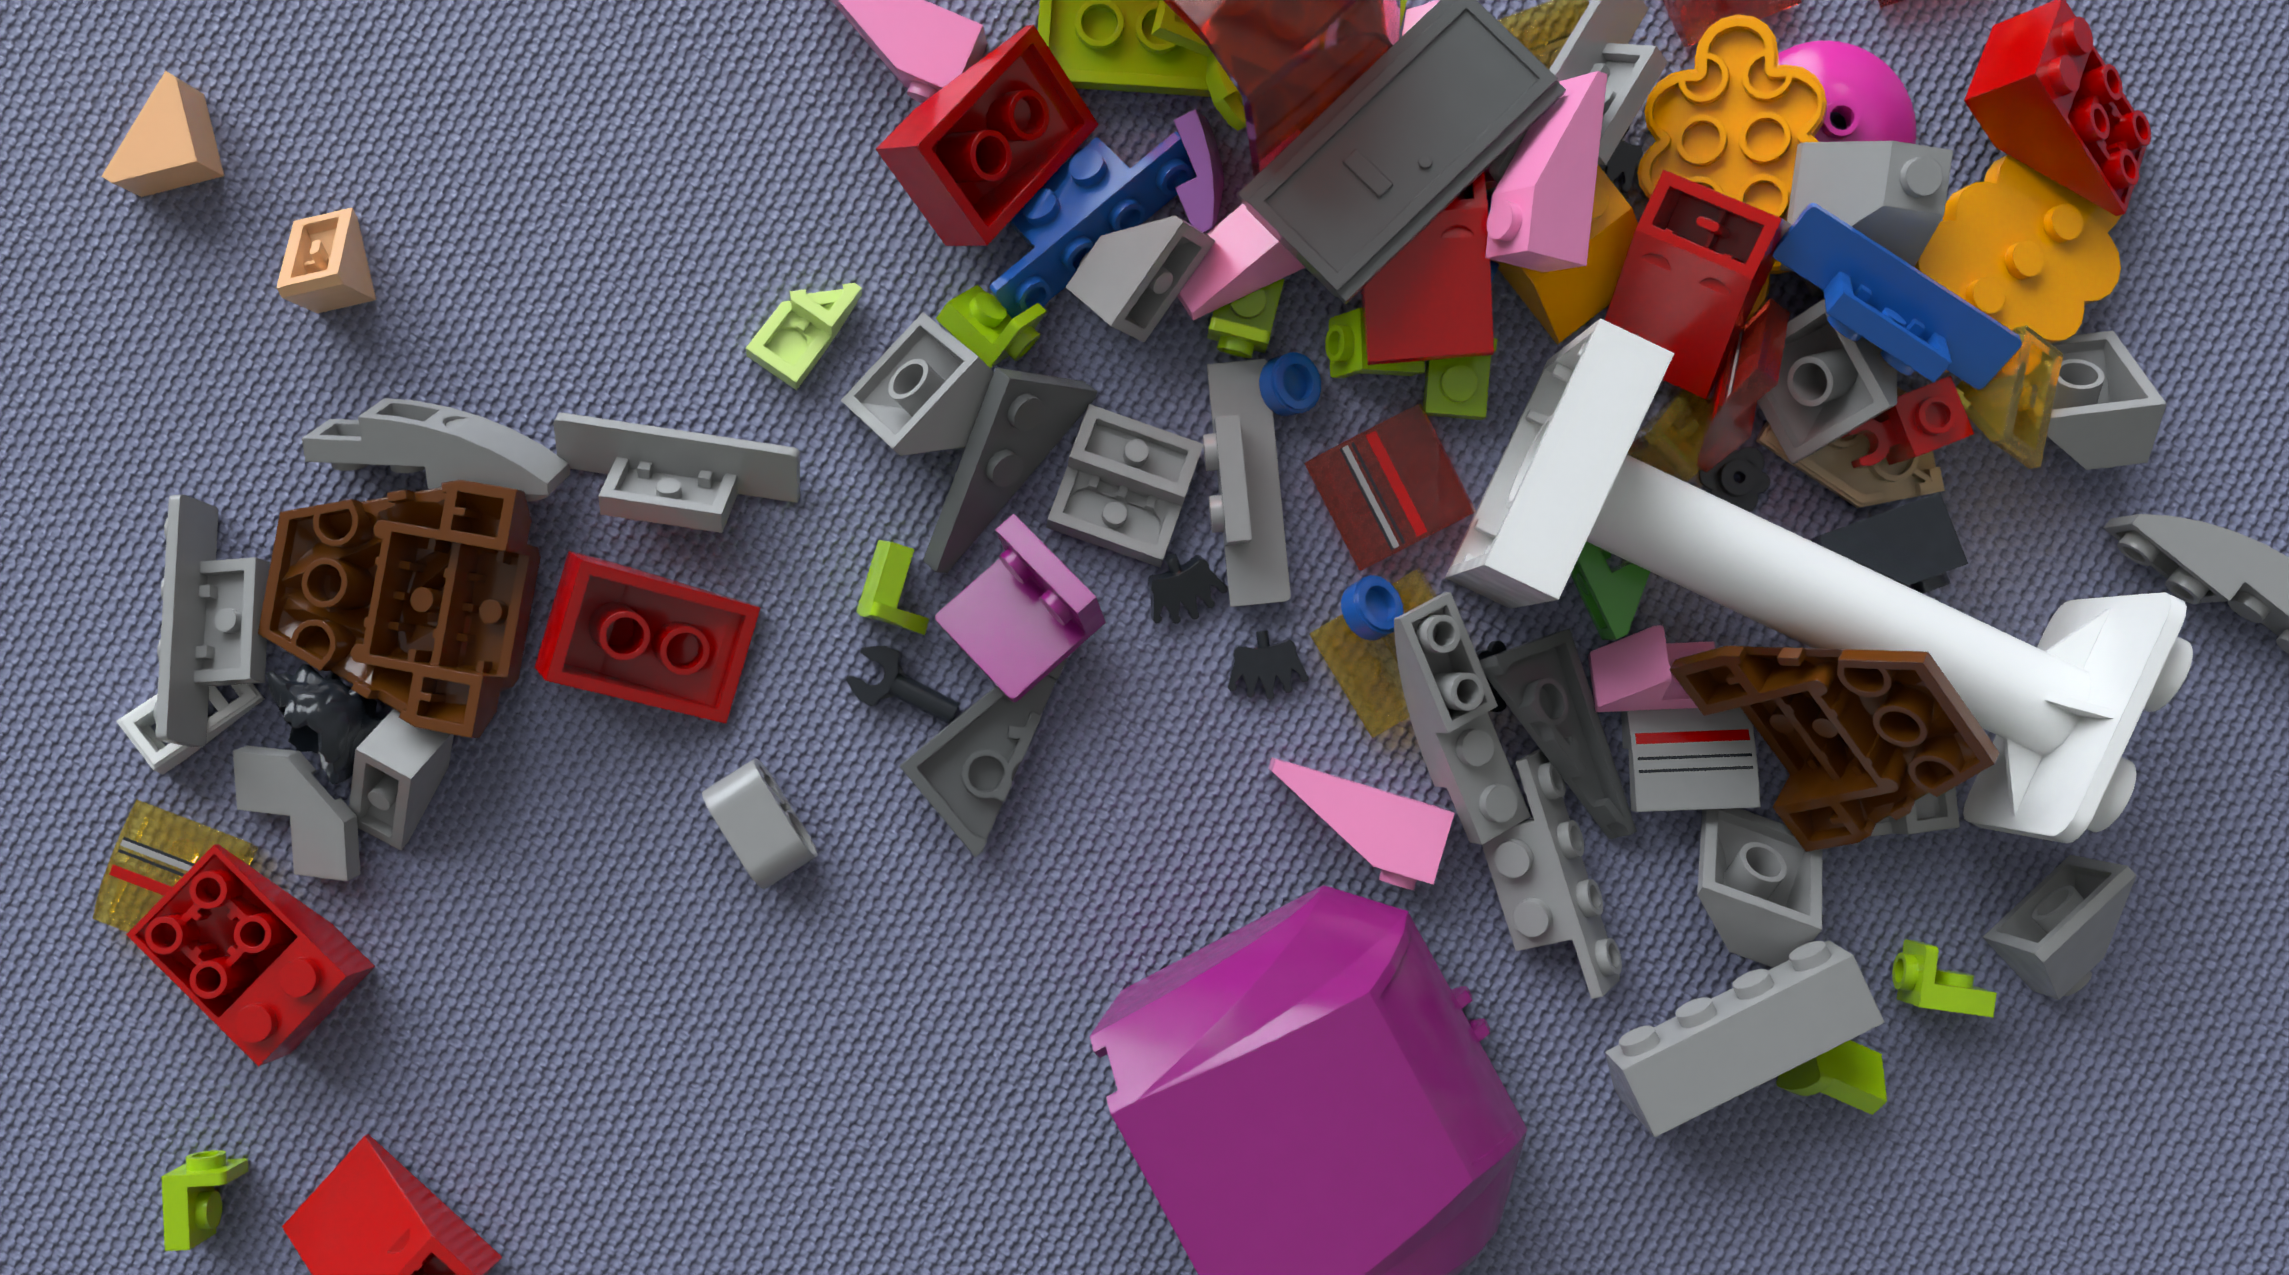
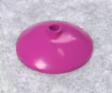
M1829 40L1802 43L1779 53V65L1803 67L1816 75L1824 87L1827 111L1822 127L1814 136L1819 142L1898 141L1916 144V119L1909 94L1895 72L1874 54L1852 44ZM1831 112H1838L1845 118V130L1837 129L1831 124Z

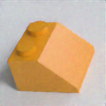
M1598 165L1587 266L1540 272L1495 260L1492 261L1499 263V271L1558 345L1610 305L1638 222L1630 204Z

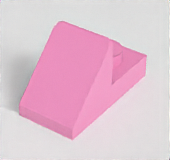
M1657 625L1591 651L1588 655L1596 712L1698 708L1669 669L1675 659L1715 649L1714 641L1666 643L1663 625Z

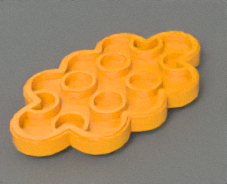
M1739 14L1720 19L1711 25L1699 40L1695 55V69L1669 74L1660 80L1648 95L1644 111L1646 125L1656 142L1648 148L1640 160L1637 172L1640 188L1649 200L1664 169L1787 221L1797 144L1802 142H1819L1814 136L1822 127L1827 111L1824 87L1816 75L1803 67L1779 65L1776 37L1768 25L1754 16ZM1775 261L1746 321L1757 315L1766 303L1770 288V274L1790 272L1780 270L1781 263L1779 261Z
M2007 154L1993 162L1986 172L1984 182L1970 184L1950 196L1945 205L1943 221H1940L1915 268L2020 336L2022 341L2021 348L1992 378L1994 380L2009 379L2022 375L2034 368L2042 356L2044 345L2057 343L2074 335L2082 324L2084 305L2099 301L2111 294L2118 283L2121 264L2119 252L2108 232L2116 225L2122 215L2115 216Z

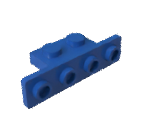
M1179 132L1172 133L1131 168L1098 137L1094 138L1065 162L1012 218L1009 223L1032 247V250L990 285L991 292L1000 304L1006 308L1007 314L1012 319L1036 303L1044 307L1049 300L1063 290L1079 268L1083 257L1090 252L1100 236L1141 225L1178 195L1175 187L1197 177Z
M1816 203L1807 205L1780 239L1773 251V257L1777 261L1824 291L1826 314L1829 315L1827 320L1836 331L1856 342L1864 337L1882 349L1880 354L1889 365L1905 375L1911 376L1916 371L1934 383L1947 370L1975 389H1983L2022 346V341L2018 334Z

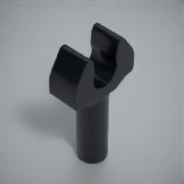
M889 646L861 648L860 651L864 656L872 661L879 662L883 666L885 674L882 681L876 685L870 684L865 679L857 676H847V683L860 701L869 706H876L881 699L894 696L947 724L953 721L961 703L906 676L901 666L902 653Z

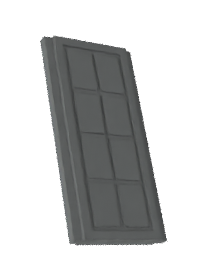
M1440 0L1237 194V198L1304 267L1346 305L1564 95L1566 89L1557 81L1558 78L1477 0Z

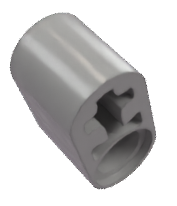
M754 758L702 791L704 802L710 814L750 877L760 888L767 889L818 856L816 847L770 772L757 758Z

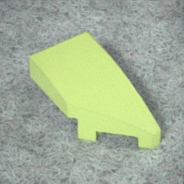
M856 283L843 284V289L807 294L806 289L790 291V301L780 303L746 347L747 357L797 390L847 320L862 295V288Z

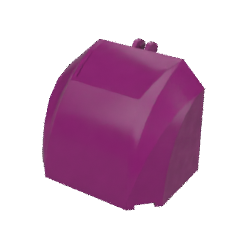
M1322 885L1124 988L1091 1033L1090 1040L1094 1053L1099 1058L1108 1054L1118 1090L1106 1097L1110 1114L1198 1275H1457L1478 1256L1497 1232L1528 1129L1480 1044V1041L1490 1034V1028L1485 1018L1467 1020L1462 1008L1472 1001L1467 986L1450 989L1408 911Z

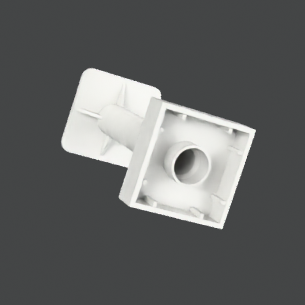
M1600 318L1547 360L1445 576L1446 579L1510 609L1559 600L1587 541L1811 648L1929 652L1980 726L1996 734L1993 744L2000 752L1996 763L1980 772L1975 779L1964 806L1963 814L1966 821L1984 829L2061 843H2071L2078 839L2086 829L2092 832L2103 831L2120 816L2132 795L2136 782V767L2132 761L2123 758L2122 754L2142 711L2154 712L2165 706L2182 686L2192 663L2193 650L2191 644L2178 637L2186 616L2187 606L2185 601L2165 592L2069 600L2054 613L2036 648L1627 455L1673 358V352Z

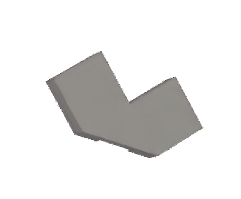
M249 745L233 751L237 810L290 816L295 875L349 881L360 875L357 816L341 797L336 800L333 799L313 776L316 769L300 751Z

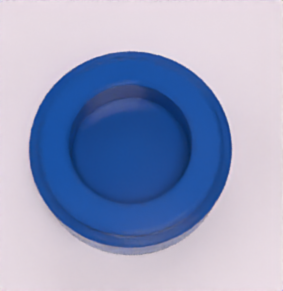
M1297 352L1286 353L1270 359L1262 368L1259 378L1260 393L1268 408L1278 415L1293 416L1312 409L1319 400L1321 394L1320 374L1315 364L1307 356Z
M1370 575L1360 579L1347 587L1342 595L1341 610L1345 622L1356 635L1365 640H1379L1394 632V619L1404 614L1403 603L1399 593L1390 582L1379 576Z

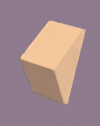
M165 71L101 177L141 197L223 177L224 172L204 94Z
M353 208L293 221L276 287L283 299L317 314L376 300L358 217Z

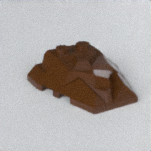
M454 480L441 483L442 487L417 492L405 489L388 492L387 497L362 502L349 499L280 512L258 634L316 669L335 673L353 684L351 689L367 699L377 698L400 712L399 718L414 727L469 738H480L497 712L500 692L512 688L520 675L541 559L538 547L527 544L532 520L525 492L507 487Z
M1722 646L1675 659L1669 669L1704 716L1740 707L1790 774L1773 805V809L1805 852L1861 842L1871 836L1876 823L1888 816H1891L1896 821L1911 812L1915 801L1928 793L1939 797L1994 765L2000 754L1929 652Z

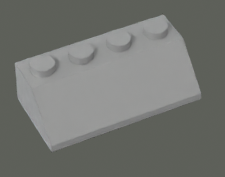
M1829 940L1826 942L1813 941L1803 944L1789 954L1790 960L1770 970L1758 969L1747 972L1733 982L1732 989L1712 999L1702 997L1691 1000L1677 1009L1676 1017L1656 1027L1642 1026L1627 1032L1620 1038L1619 1045L1605 1051L1613 1087L1619 1099L1654 1137H1657L1885 1023L1854 955Z

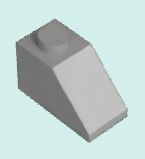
M1176 215L1105 234L1099 237L1090 252L1083 257L1079 268L1066 285V288L1111 327L1145 342L1215 243V240Z
M393 709L355 749L349 808L357 816L359 829L402 850L409 842L449 767L454 734L414 727L400 719V712Z

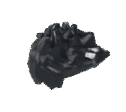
M302 664L294 675H290L287 672L277 675L272 670L266 673L270 693L284 720L292 727L288 742L295 746L296 751H312L320 754L322 769L325 770L331 784H338L349 779L353 775L355 749L382 721L375 716L377 702L353 691L349 686L341 682L339 676L333 672H330L324 679L311 665Z

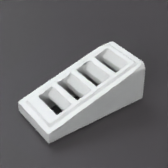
M253 683L231 685L239 698L230 704L216 686H209V700L218 712L208 718L206 744L264 700V697ZM156 694L116 722L150 767L163 775L186 760L201 747H188L172 743L165 746L162 741L156 739L155 731L151 727L155 723L154 706L158 695Z

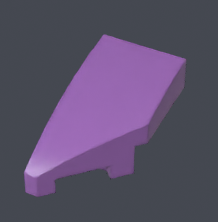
M1195 109L1174 119V123L1197 177L1175 188L1190 224L1206 233L1215 227L1222 201L1224 174L1216 139L1209 120Z

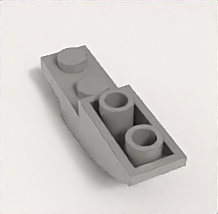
M384 398L358 416V420L329 419L302 438L305 462L331 463L333 469L341 471L357 470L368 465H390L391 471L396 473H413L425 469L428 489L442 487L441 483L465 480L522 490L525 492L527 502L547 498L570 475V467L567 461L557 456L545 446L511 428L475 414L421 401Z
M2135 514L2111 518L2103 527L2119 540L2117 547L2126 557L2138 564L2152 566L2167 578L2165 586L2174 595L2192 604L2228 601L2230 608L2238 615L2251 622L2262 623L2278 636L2276 639L2277 645L2289 654V557L2266 544L2236 531L2203 521L2175 516Z
M1444 592L1394 619L1398 669L1411 723L1432 782L1436 787L1447 788L1469 842L1483 845L1531 816L1488 714V711L1496 708L1498 705L1451 592Z

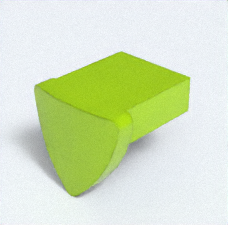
M878 540L856 612L862 617L883 621L925 635L930 618L897 609L914 553L913 548L894 542Z
M1851 1040L1779 1075L1776 1081L1778 1087L1793 1094L1810 1096L1821 1092L1871 1115L1887 1102L1882 1054Z

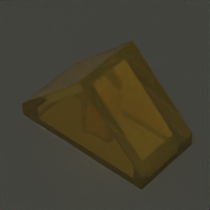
M2026 325L2012 330L2020 336L2022 346L1983 389H1975L1963 380L1956 386L1967 416L1986 437L2003 451L2031 469L2041 467L2063 353Z
M1681 389L1637 432L1628 453L1635 459L1687 482L1697 474L1734 423L1719 408H1717V413L1712 420L1715 404L1709 398L1704 399Z

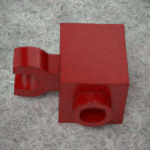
M1948 376L1898 396L1897 405L1842 436L1841 439L1857 433L1867 437L1870 443L1868 453L1851 461L1853 468L1861 469L1875 465L1885 457L1888 465L1918 457L1974 435V431L1952 377Z

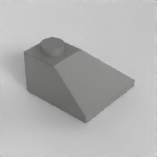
M1898 141L1802 142L1797 144L1787 222L1792 225L1808 204L1816 203L1915 267L1944 216L1953 150ZM1781 263L1780 270L1794 272Z
M1825 299L1739 355L1738 367L1791 465L1800 462L1897 405V370L1883 359L1880 354L1882 349L1864 337L1856 342L1836 331L1827 320L1829 315L1826 314Z
M922 312L841 401L900 456L961 448L967 445L994 372L979 356Z
M2114 331L2072 335L2066 340L2044 345L2042 356L2034 368L2022 375L2007 379L2038 429L2086 470L2148 463L2167 404Z
M1740 808L1702 809L1697 895L1729 952L1774 968L1790 960L1789 954L1794 949L1803 944L1813 942L1822 930V849L1805 852L1785 824Z
M2069 855L1982 938L2032 991L2060 1000L2063 996L2072 995L2082 989L2091 979L2092 972L2090 970L2105 957L2135 881L2136 874L2127 865Z

